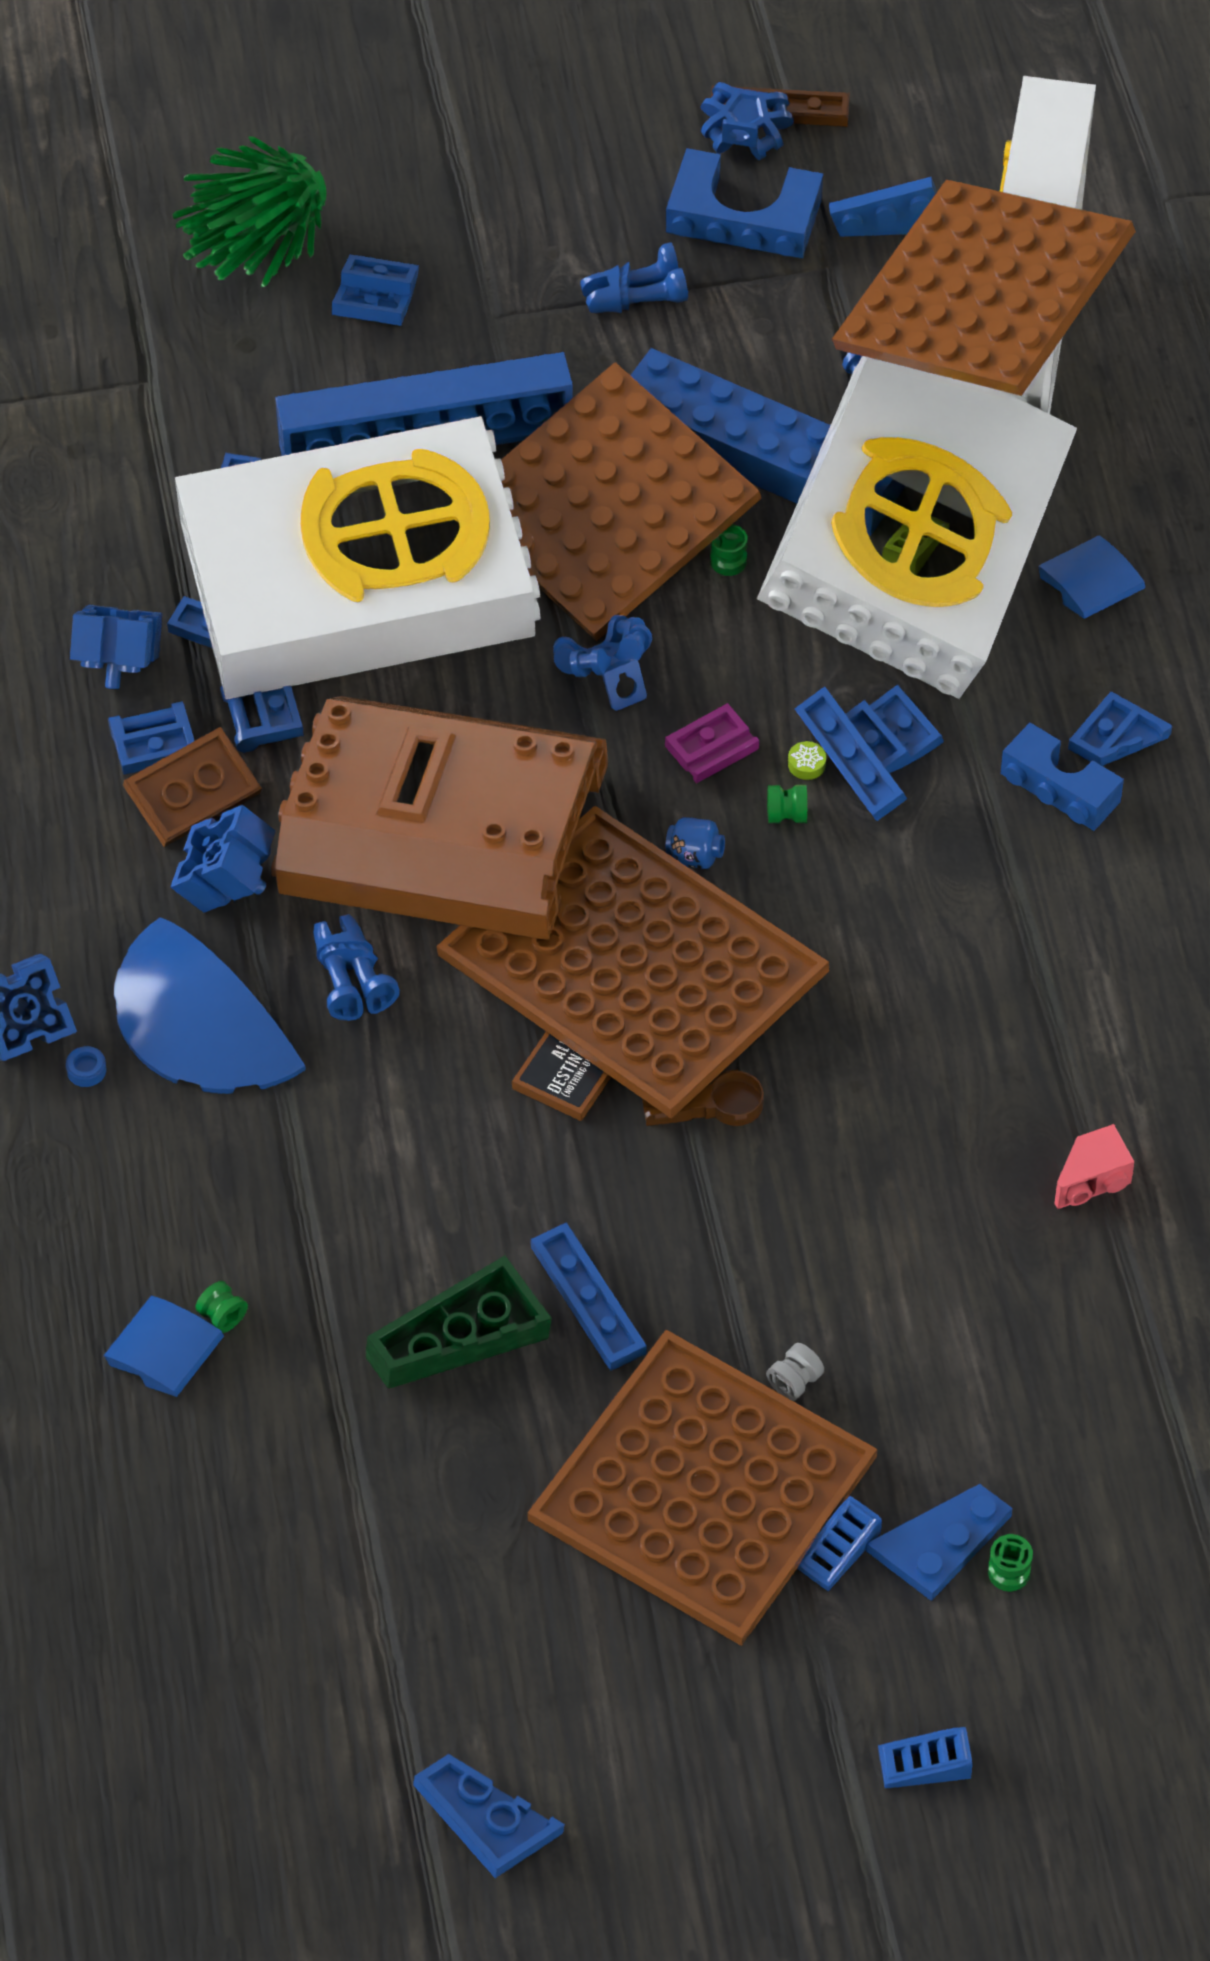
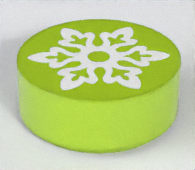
M805 741L795 744L788 754L789 771L795 777L803 780L818 778L826 768L825 750L814 742Z

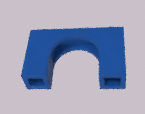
M686 148L666 207V233L803 259L822 200L823 173L789 167L781 194L772 205L758 211L741 212L725 207L715 198L720 181L721 154Z

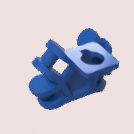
M721 82L716 83L712 89L713 96L706 98L700 106L702 111L710 117L702 126L701 133L705 138H711L714 142L712 147L716 153H723L733 144L748 146L755 158L762 160L770 149L778 150L783 147V140L777 129L788 128L794 122L792 114L787 111L789 100L785 93H764L731 87ZM763 126L766 136L759 139L758 128Z
M614 615L609 621L606 639L599 645L587 649L581 647L569 637L558 638L553 645L554 662L562 672L574 674L576 677H586L591 671L598 676H602L611 708L617 711L642 701L647 697L638 660L649 648L652 642V633L645 626L641 618L631 617L628 619L626 616ZM625 672V676L633 679L635 687L629 696L619 697L616 692L617 684L620 681L619 674Z

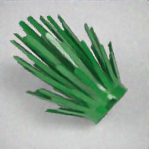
M249 136L248 138L253 144L272 156L245 145L238 147L242 152L227 148H216L221 154L229 156L213 154L210 156V163L251 169L250 172L185 175L184 181H215L193 185L192 187L197 189V191H194L190 197H194V203L198 204L175 211L173 219L203 210L179 220L176 228L183 227L185 233L188 235L193 234L194 236L190 239V244L193 247L183 254L186 260L194 258L209 248L212 249L211 254L198 262L196 267L204 268L208 264L217 266L224 261L214 271V274L218 276L217 280H224L248 257L250 259L244 264L243 270L247 269V275L253 274L279 237L285 235L262 280L261 287H265L268 285L271 277L278 272L290 242L291 245L285 260L286 267L290 265L293 256L296 260L300 257L307 226V252L309 258L312 257L314 253L315 224L320 229V210L325 205L327 190L320 170L315 172L304 161L307 159L306 157L296 153H289L279 146L278 152L256 137Z

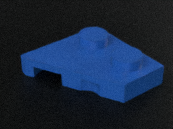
M1110 691L1069 739L1068 749L1090 762L1093 760L1104 766L1169 738L1172 725Z

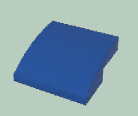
M350 254L341 271V285L332 301V315L401 326L413 295L419 265Z
M1097 536L1038 566L1040 578L1061 592L1063 605L1084 619L1145 588L1144 580L1129 561L1101 536Z
M898 685L871 705H868L864 700L846 713V716L888 773L896 771L923 757L944 742L942 735Z
M151 1295L104 1354V1357L111 1367L140 1376L146 1387L177 1397L224 1335L221 1330L199 1316L171 1302Z

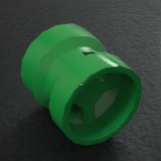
M730 525L711 542L710 564L713 570L721 575L733 576L739 574L747 565L746 550L748 536L740 526Z
M768 785V824L781 823L784 818L791 819L794 823H807V785H794L791 789L784 790L780 785Z
M1015 1534L1000 1536L994 1541L990 1551L988 1576L996 1588L1013 1592L1020 1590L1027 1584L1030 1578L1033 1550L1025 1538Z

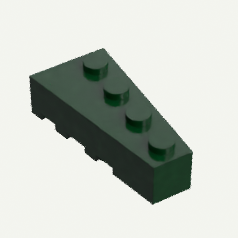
M504 1255L367 1336L365 1357L386 1387L390 1389L547 1340L552 1318Z

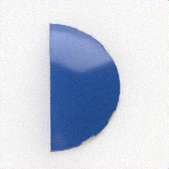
M160 917L150 924L131 944L121 967L118 969L115 980L114 999H116L118 1013L117 1022L129 1048L152 1071L173 1083H177L181 1079L198 1084L204 1092L232 1094L236 1087L258 1085L260 1089H266L292 1079L306 1070L305 1064L289 1040L252 992L222 960L186 930Z

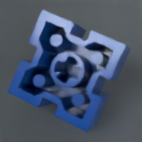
M96 605L84 607L82 611L79 610L73 614L70 660L81 661L80 666L86 668H103V663H107L105 687L108 689H119L121 671L130 673L140 672V668L148 667L150 661H155L159 658L163 613L141 610L128 611Z
M244 805L222 813L218 822L214 818H209L192 825L184 847L187 856L184 861L179 862L171 888L203 913L220 906H225L232 899L235 901L242 897L250 896L253 893L261 894L266 888V882L260 878L263 867L260 865L267 860L271 853V843L276 830Z
M42 954L12 964L14 975L6 977L0 973V1060L2 1061L33 1050L30 1040L38 1037L48 1044L77 1032L67 1003L57 997H53L52 991L61 987L50 958Z

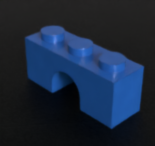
M1029 722L1003 750L1001 775L1005 776L1010 783L1021 786L1033 793L1043 803L1052 805L1064 812L1074 822L1083 824L1095 831L1121 802L1124 779L1093 760L1083 770L1076 773H1066L1058 770L1056 766L1059 761L1061 741Z

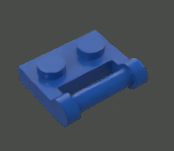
M291 685L251 694L253 695L261 726L250 728L243 703L244 696L226 699L223 687L221 686L222 698L229 705L236 730L234 741L238 751L243 753L255 750L258 745L304 736L302 722Z
M183 701L172 703L171 708L122 719L120 715L108 718L123 775L142 771L195 741Z

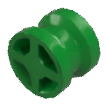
M218 1281L209 1286L196 1303V1311L203 1318L209 1317L212 1320V1325L221 1330L222 1333L233 1329L243 1319L248 1309V1303L240 1296H233L232 1288L225 1281Z

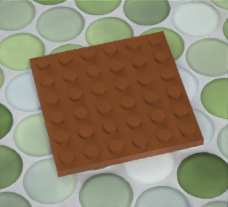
M946 179L836 332L832 341L837 350L1022 396L1136 232L1134 225L1130 220Z
M616 362L501 459L505 480L501 482L503 488H510L513 500V509L510 512L512 517L518 516L521 525L522 539H519L521 547L527 546L530 555L531 568H528L529 575H535L539 588L596 642L608 632L609 621L614 615L627 616L762 499L760 491Z
M665 1330L528 1511V1521L742 1646L796 1571L818 1533L840 1505L849 1497L877 1458V1449L681 1337Z

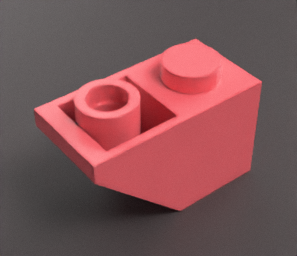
M1114 1124L1076 1138L1057 1181L1055 1195L1057 1209L1069 1205L1078 1206L1084 1204L1091 1197L1106 1192L1115 1193L1131 1184L1135 1162Z

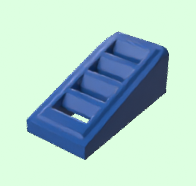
M849 1496L818 1533L797 1569L829 1591L864 1553L867 1543L876 1539L881 1534L882 1519L855 1498ZM839 1531L853 1539L852 1544L838 1535ZM828 1544L833 1546L843 1554L842 1557L837 1556L826 1546ZM819 1556L833 1566L832 1570L829 1572L814 1561V1559Z
M966 1727L941 1730L878 1745L884 1788L971 1779L972 1757ZM955 1749L956 1759L949 1761L947 1750ZM937 1751L939 1763L932 1765L929 1752ZM919 1753L921 1767L914 1769L912 1754ZM902 1755L904 1771L896 1773L894 1756Z

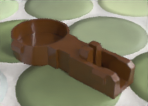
M738 1069L727 1070L726 1073L718 1076L712 1084L707 1085L672 1119L642 1099L646 1126L692 1121V1118L706 1117V1119L716 1118L720 1122L731 1126L746 1125L753 1122L761 1114L764 1092L761 1083L753 1075Z

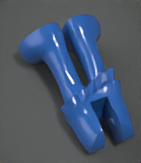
M671 242L660 246L657 262L648 267L631 270L630 263L628 262L622 268H619V265L612 269L587 276L580 281L582 293L587 298L586 304L591 313H622V310H629V304L637 302L671 301L679 303L688 300L686 279L682 268H678L676 252Z
M350 914L339 917L341 933L332 935L327 922L322 921L314 924L313 934L316 943L317 959L329 971L334 990L330 992L327 998L328 1011L336 1019L350 1021L362 1016L363 1002L357 989L352 985L347 969H354L363 992L366 1007L371 1014H377L392 1005L399 997L400 989L393 977L385 974H375L373 967L378 958L373 954V947L366 940L356 920Z

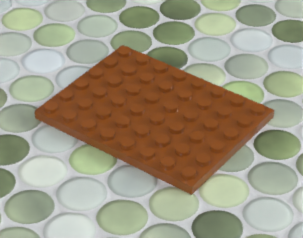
M597 806L591 808L578 820L556 885L559 911L549 940L460 925L437 945L439 957L671 1119L829 972V961Z

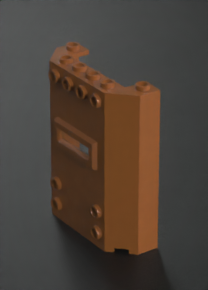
M345 696L327 699L321 714L317 713L314 717L313 736L311 741L305 742L303 746L301 767L299 771H294L292 774L289 798L282 801L279 809V822L281 826L277 854L274 856L271 869L272 876L276 877L279 894L549 940L559 911L556 885L588 791L599 793L608 766L606 739ZM418 744L434 745L413 805L397 802Z

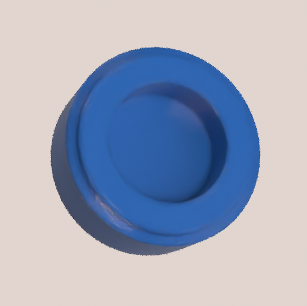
M83 1046L73 1050L66 1059V1071L69 1080L80 1087H91L100 1083L107 1071L103 1053L90 1046Z

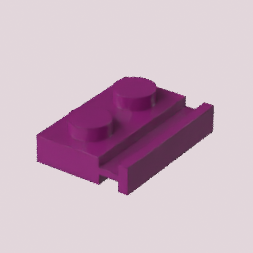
M727 703L665 737V747L684 770L692 774L693 780L697 784L758 750L759 739L751 735L749 727Z

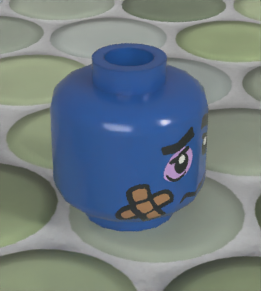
M682 817L675 825H671L668 829L665 846L666 853L686 867L709 869L716 858L723 856L725 837L724 835H719L718 827L714 821Z

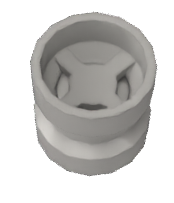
M795 1343L786 1352V1358L782 1362H775L766 1371L767 1379L772 1387L779 1394L792 1401H795L805 1392V1385L808 1382H815L824 1373V1366L820 1358L813 1350L802 1343Z

